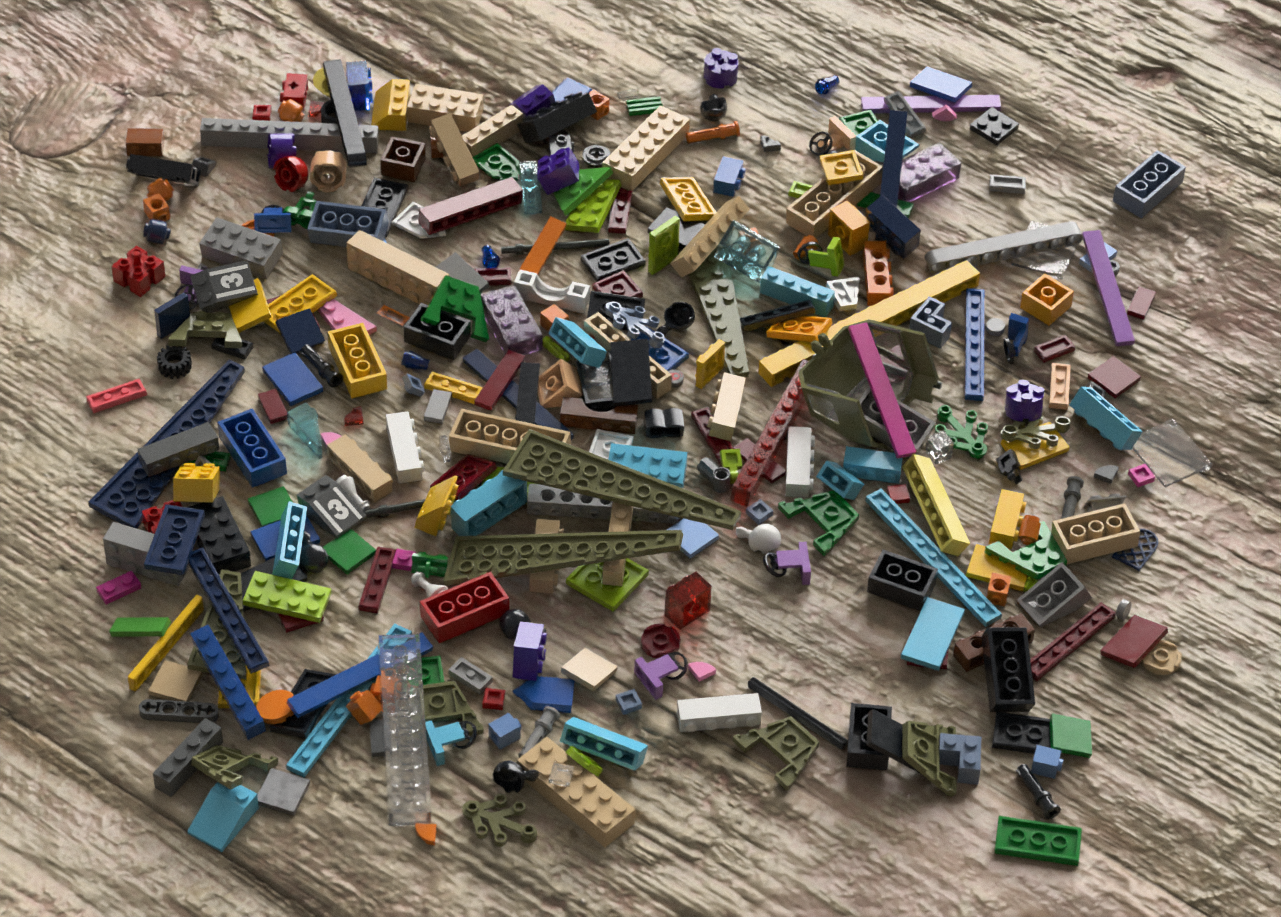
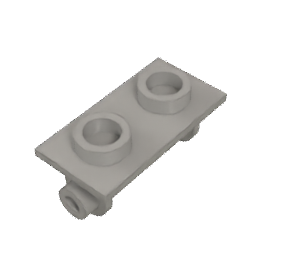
M1111 494L1108 497L1101 498L1100 495L1090 497L1085 506H1090L1087 507V512L1123 504L1127 496Z

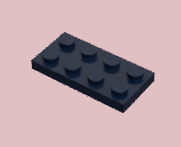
M166 504L146 556L144 569L184 575L205 516L204 510Z

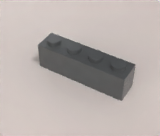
M209 422L137 449L139 462L147 476L151 477L189 461L196 460L198 456H205L218 451V436Z
M205 718L153 772L155 788L172 797L198 770L191 765L192 757L223 743L222 727Z

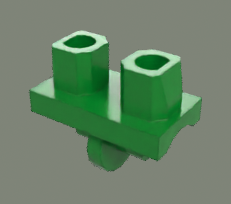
M420 551L412 554L411 573L422 572L425 574V578H429L430 575L445 577L448 566V557L446 555H428L426 552Z

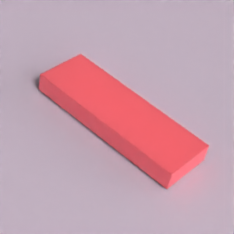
M136 379L86 396V400L94 414L147 396V392L141 380Z

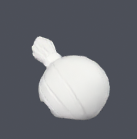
M761 524L753 530L736 527L737 537L748 538L749 546L754 552L760 550L763 554H766L778 548L781 544L780 532L773 525Z

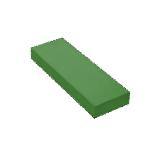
M169 617L116 618L109 633L112 637L164 636L171 621Z

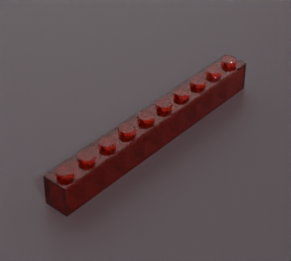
M802 359L734 482L730 501L745 507L749 506L771 462L785 440L788 427L793 425L806 401L798 371L809 361Z

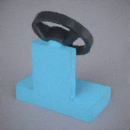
M432 720L424 722V735L436 765L445 764L442 746L453 743L459 749H466L474 743L477 736V728L472 722H455L437 728L434 727ZM467 724H470L473 728L472 737L469 736V731L466 729ZM466 739L470 740L467 744L463 746H458L456 743L459 741H464Z

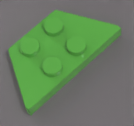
M610 167L579 170L578 182L553 192L564 215L567 216L608 179L613 174Z

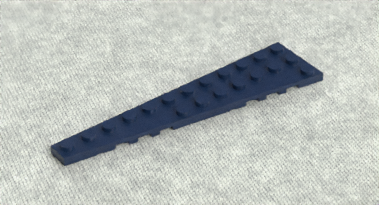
M229 359L144 446L209 422L210 424L245 373V367ZM137 452L88 501L89 507L120 524L137 529L143 521L142 511L153 507L181 465L148 477L139 462Z

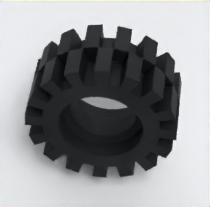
M167 345L166 349L162 348L161 352H158L157 363L161 375L164 374L166 378L170 376V379L176 376L179 379L180 375L184 377L186 373L189 374L190 369H192L190 351H187L186 347H170ZM172 360H180L178 363H169Z

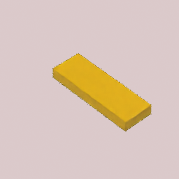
M431 372L424 384V389L452 392L453 398L474 404V400L483 388L435 372Z

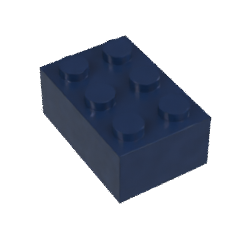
M883 195L867 208L866 218L870 221L869 231L877 234L880 241H886V244L891 247L895 255L905 259L919 246L921 229Z

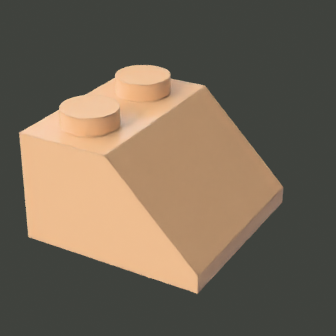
M563 359L557 361L539 376L538 397L540 405L544 408L561 407L563 397L580 398L583 395L577 368Z

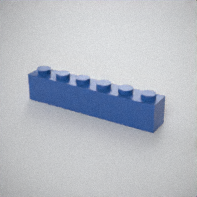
M209 624L190 633L196 650L247 740L265 732L266 728L262 717Z

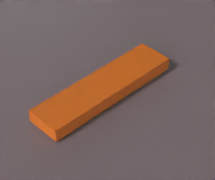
M550 216L519 270L539 275L564 232L567 223Z

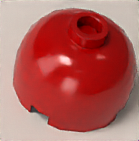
M286 156L275 162L273 170L276 169V175H274V179L283 191L294 192L306 184L309 172L302 159L296 156Z

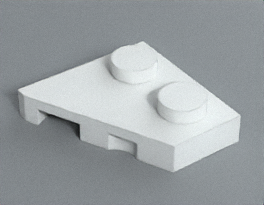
M859 277L826 282L825 287L835 291L834 303L839 311L856 309Z

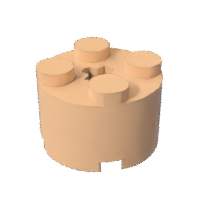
M318 151L315 153L311 161L310 181L318 187V190L334 192L345 184L347 165L343 154L334 151Z

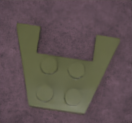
M193 312L168 338L169 346H186L188 337L225 338V348H242V340L230 313Z
M455 681L414 686L404 736L405 746L423 743L420 724L431 720L434 723L462 718L463 721H470L476 726L477 735L484 734L482 724L477 720L476 714L467 704L466 698ZM467 724L466 729L469 731V736H472L473 728L470 724Z
M792 717L767 724V727L759 730L756 728L751 729L749 733L744 735L736 734L733 736L732 741L744 752L762 742L787 766L775 774L774 780L786 791L791 788L819 747V741Z
M916 721L905 722L903 724V759L949 797L956 794V778L939 770L940 733L956 734V727H943L940 724L931 726L928 723Z
M215 745L193 756L191 765L232 790L241 785L243 781V776L233 772L240 771L241 768L249 764L268 771L278 765L279 758L271 756L270 759L261 758L259 753L245 755L241 754L242 750Z

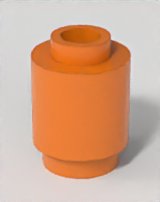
M1025 515L1024 519H1022L1018 539L1021 540L1022 544L1030 545L1038 540L1041 526L1038 517Z

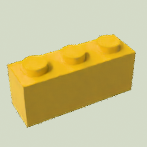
M1001 489L989 544L1000 541L1007 548L1012 549L1013 542L1018 541L1019 531L1017 527L1020 528L1023 516H1020V514L1025 513L1027 503L1023 502V493Z

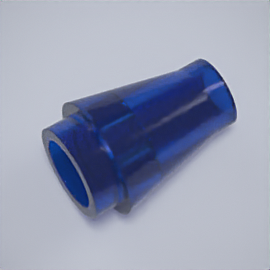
M833 75L818 79L815 83L816 92L820 95L828 94L839 84V78Z
M490 245L483 246L481 251L484 267L497 268L500 264V257Z
M410 350L409 352H404L401 365L405 366V368L427 371L430 360Z

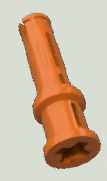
M734 121L732 124H719L715 128L687 132L686 140L689 144L713 138L725 139L734 135L738 137L740 136L739 124L737 121Z

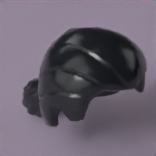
M712 94L709 96V100L701 102V115L709 121L717 122L721 120L727 112L726 99L724 97L718 98V95Z
M674 302L670 307L666 308L664 312L666 323L660 326L657 331L661 332L665 337L671 329L684 330L689 328L695 320V312L692 305L686 302Z
M304 531L299 567L310 573H320L328 564V554L322 546L312 544L310 534Z
M510 609L500 617L499 625L507 638L514 637L516 639L520 622H532L524 611Z
M513 761L500 762L493 771V781L501 786L506 793L511 791L520 792L524 787L525 780L533 782L539 776V771L535 769L524 771L518 763Z

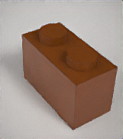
M128 128L126 136L127 156H130V154L163 156L165 142L163 129Z

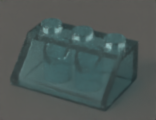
M733 220L719 242L714 257L760 283L761 277L768 266L773 267L780 246Z

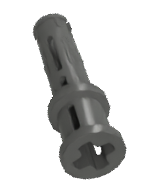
M1071 476L1067 479L1068 486L1067 490L1064 491L1065 504L1061 519L1074 516L1076 503L1081 498L1080 490L1084 485V481L1080 477Z

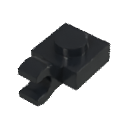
M1009 449L996 459L1001 474L1008 476L1010 481L1014 480L1016 485L1023 480L1016 470L1020 463L1015 451Z

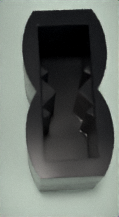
M649 409L644 411L646 437L661 438L666 436L672 438L684 436L682 409Z

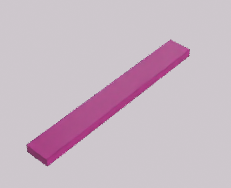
M867 322L849 326V333L897 459L916 454V449Z

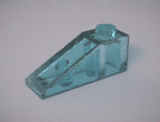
M537 161L519 162L520 187L523 189L524 214L542 213L540 182L537 179Z
M305 402L287 412L288 425L309 449L321 459L323 456L317 419L318 413Z

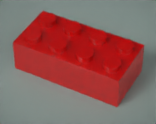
M491 572L420 601L421 618L438 643L496 620L506 611L510 610L509 597Z

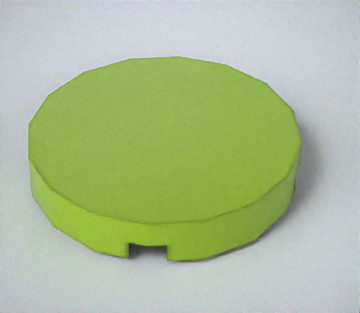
M570 746L566 751L573 760L594 775L599 776L603 771L598 763L584 755L576 747Z

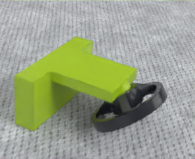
M839 237L832 238L827 248L828 253L823 252L821 245L817 242L805 243L798 250V258L802 263L831 269L832 276L839 277L845 266L841 239ZM814 245L818 246L820 249L814 250L807 249L806 247ZM802 250L805 251L806 261L800 258Z

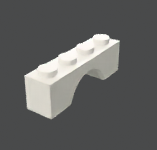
M519 270L514 281V297L549 306L555 304L562 309L585 313L590 300V285L572 282L566 288H554L545 284L537 273Z

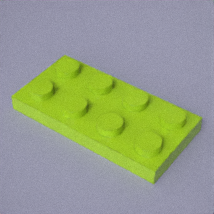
M606 179L570 212L565 222L567 223L565 230L599 233L620 190L621 181Z
M255 571L243 598V605L320 623L331 596V588Z

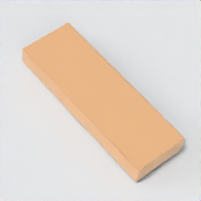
M1052 363L1049 408L1068 410L1071 365Z

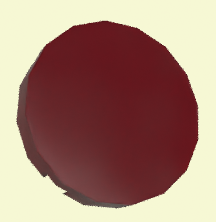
M662 623L647 627L641 636L642 650L650 657L657 659L666 654L678 652L681 638L679 632L674 627H668Z

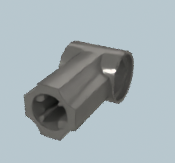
M705 457L701 459L697 465V470L713 484V489L716 492H727L730 489V471L727 468L718 466L711 458Z

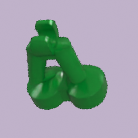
M308 191L305 197L300 198L295 207L288 206L284 208L282 213H291V226L300 224L303 228H308L317 201L313 198L315 192ZM305 206H308V207H309V210H306V209H303V208H304Z

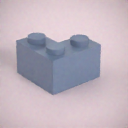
M929 296L910 318L909 326L910 330L925 333L927 342L940 349L950 338L952 322L943 318L945 303Z
M940 733L939 765L958 766L957 783L978 784L981 770V736Z

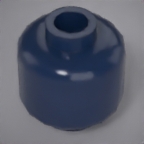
M151 219L148 223L145 222L143 237H146L147 242L163 244L165 239H169L171 229L167 228L165 221Z

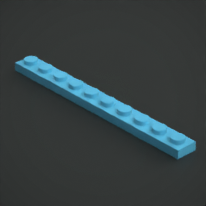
M882 488L866 496V503L926 565L938 569L937 577L985 627L1001 619L1002 613L941 552Z
M394 623L368 659L411 638L412 631ZM376 679L335 700L286 764L287 770L305 778L352 716L346 708V705L351 701L350 697L357 691L363 692L368 689L370 691L371 685L376 683Z

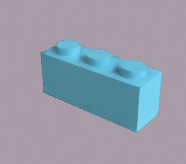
M846 446L843 468L856 478L899 484L903 458L897 459L896 454L891 452Z

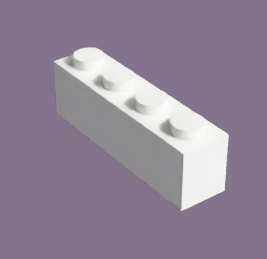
M408 411L386 414V428L398 483L420 481L421 472H424L423 461H419L421 450L420 446L416 447L418 437L417 433H413V430H415L414 419H410Z
M788 427L785 496L808 498L809 490H813V479L810 478V475L813 476L814 464H810V461H814V450H811V447H814L815 436L811 435V428Z
M758 693L677 700V717L680 732L761 725L762 710Z

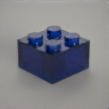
M367 61L346 62L347 84L354 111L370 110V103H373V93H369V91L373 90L372 79L368 80V78H371V68H367Z

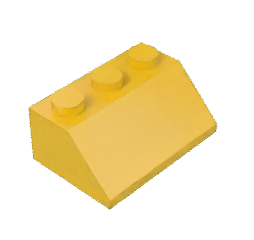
M392 79L375 92L371 125L378 126V130L406 131L407 105L410 100V80Z

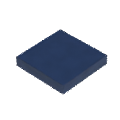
M185 293L178 295L154 310L157 336L160 339L176 331L190 316L188 295Z
M310 308L278 319L275 322L290 354L301 352L304 345L308 344L314 347L325 342Z

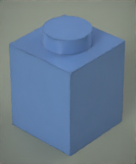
M510 713L488 724L489 737L500 750L521 738V724Z
M1037 745L1031 772L1055 779L1057 771L1061 772L1063 759H1060L1061 750Z

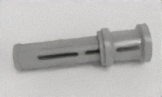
M546 706L543 709V715L535 722L533 733L518 754L519 758L552 731L554 722L560 718V713L555 708Z

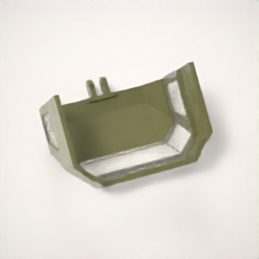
M870 319L851 324L856 325L867 322L898 401L907 406L914 399L929 403L933 402L934 395H931L933 385H937L939 377L925 333ZM851 325L844 326L831 340H829L826 334H820L818 341L813 340L811 342V348L816 355L798 371L801 388L811 417L818 419L850 441L887 449L886 445L873 442L875 438L870 434L859 401L868 388L869 383L848 330Z

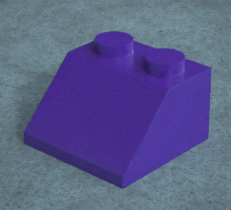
M541 84L530 89L510 103L509 106H514L525 117L530 114H536V111L541 108L550 107V104L555 102L553 93Z

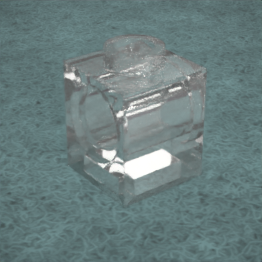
M944 430L927 437L926 453L935 464H939L952 458L954 442Z

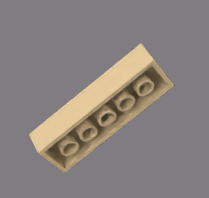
M660 105L603 161L602 168L610 167L613 171V174L608 179L620 180L622 188L633 191L686 138V133L689 132L690 119Z
M855 151L863 172V179L828 185L826 178L823 177L786 208V224L806 236L812 235L817 238L829 228L830 209L846 201L855 206L882 183L883 166Z
M361 230L346 242L348 269L418 304L428 305L442 278L445 275L449 276L448 273Z
M461 409L449 434V444L451 452L465 455L470 454L479 458L507 464L529 429L570 445L571 435L570 432Z
M545 737L517 760V763L524 771L530 769L539 771L536 781L525 780V782L603 847L606 848L635 824V808L591 772L573 760L548 737Z

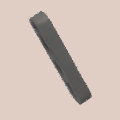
M146 699L139 704V714L144 720L201 723L206 718L214 723L219 718L218 707L214 703ZM166 708L174 709L170 714L163 712ZM187 709L195 711L191 715L184 714V711Z

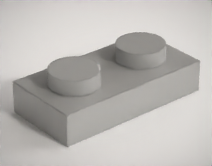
M462 657L448 669L450 676L478 694H481L493 682L492 676Z

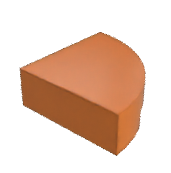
M415 823L416 834L426 844L435 846L436 824Z

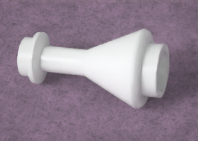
M343 475L336 480L363 512L370 509V502L368 500L363 501L358 496L353 477Z
M416 572L411 577L412 585L415 587L421 586L425 589L428 598L448 590L446 586L427 582L425 574L422 572Z

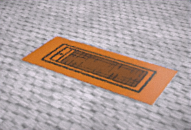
M385 305L377 312V314L401 326L410 318Z

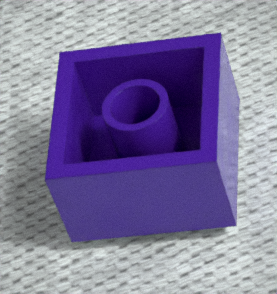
M570 147L559 149L556 153L544 156L538 161L537 179L547 195L579 181V162Z
M520 622L514 643L512 678L537 681L538 673H542L543 661L546 658L544 645H546L547 633H544V624Z

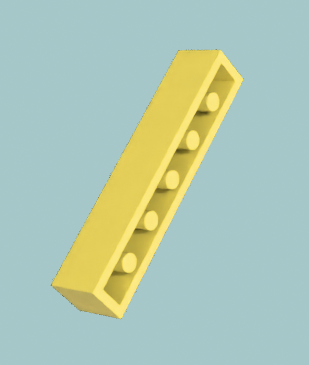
M913 454L902 466L941 552L959 556L968 547L970 542L931 459Z

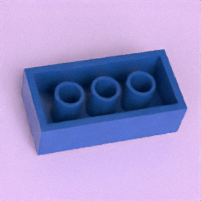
M253 408L218 421L219 438L252 488L287 474L286 458Z

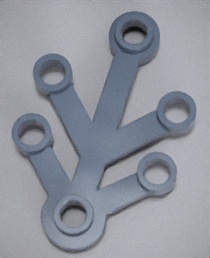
M608 302L606 304L605 313L613 318V326L615 328L622 329L626 323L628 337L637 339L641 331L650 337L648 343L652 347L661 348L665 341L664 335L658 331L652 332L644 326L657 328L660 322L659 318L655 316H650L649 319L642 318L645 314V309L641 306L629 309L621 307L617 302Z

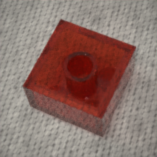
M695 571L691 575L685 576L675 585L669 586L665 591L664 616L679 630L710 611L712 585Z

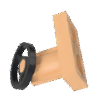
M834 116L829 118L828 132L831 135L826 132H818L812 136L809 142L810 151L816 156H822L842 147H845L848 151L855 149L856 135ZM819 135H827L824 139L814 142V139ZM812 145H816L821 150V153H815Z

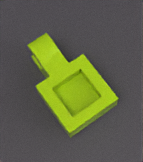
M740 449L721 450L722 467L730 471V484H737V479H739L738 470L742 469Z

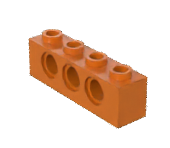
M864 241L863 262L867 306H873L894 295L893 287H890L892 285V274H889L891 272V261H888L890 259V249L886 248V241Z

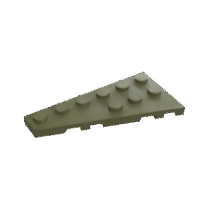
M221 570L219 576L243 616L241 573ZM209 603L201 627L209 624L239 679L246 680V664L211 603ZM194 646L187 663L188 669L209 673Z

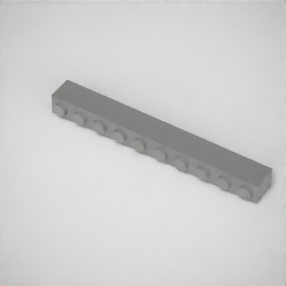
M202 118L200 126L201 146L267 148L269 134L294 133L295 143L293 146H296V150L344 152L337 124ZM358 125L365 153H377L379 145L378 126Z

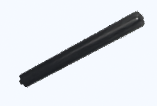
M752 677L748 681V687L839 749L846 747L848 740L757 678Z

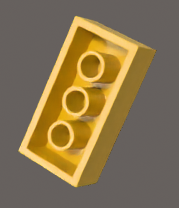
M364 323L327 332L328 347L339 372L343 375V381L351 399L387 390L386 371Z

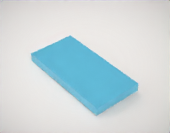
M927 597L902 651L901 659L939 671L963 618L965 609Z

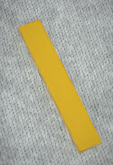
M195 595L169 626L164 636L159 638L128 675L130 690L136 692L204 611L203 598L201 596Z

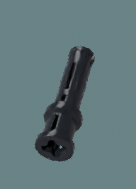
M304 345L301 349V354L319 371V376L326 379L330 387L339 386L343 381V375L340 372H336L331 363H326L310 345Z
M1027 764L1017 767L1016 773L1033 795L1035 805L1044 812L1043 816L1045 819L1049 820L1056 817L1060 813L1061 808L1058 804L1054 803L1051 793L1042 788Z

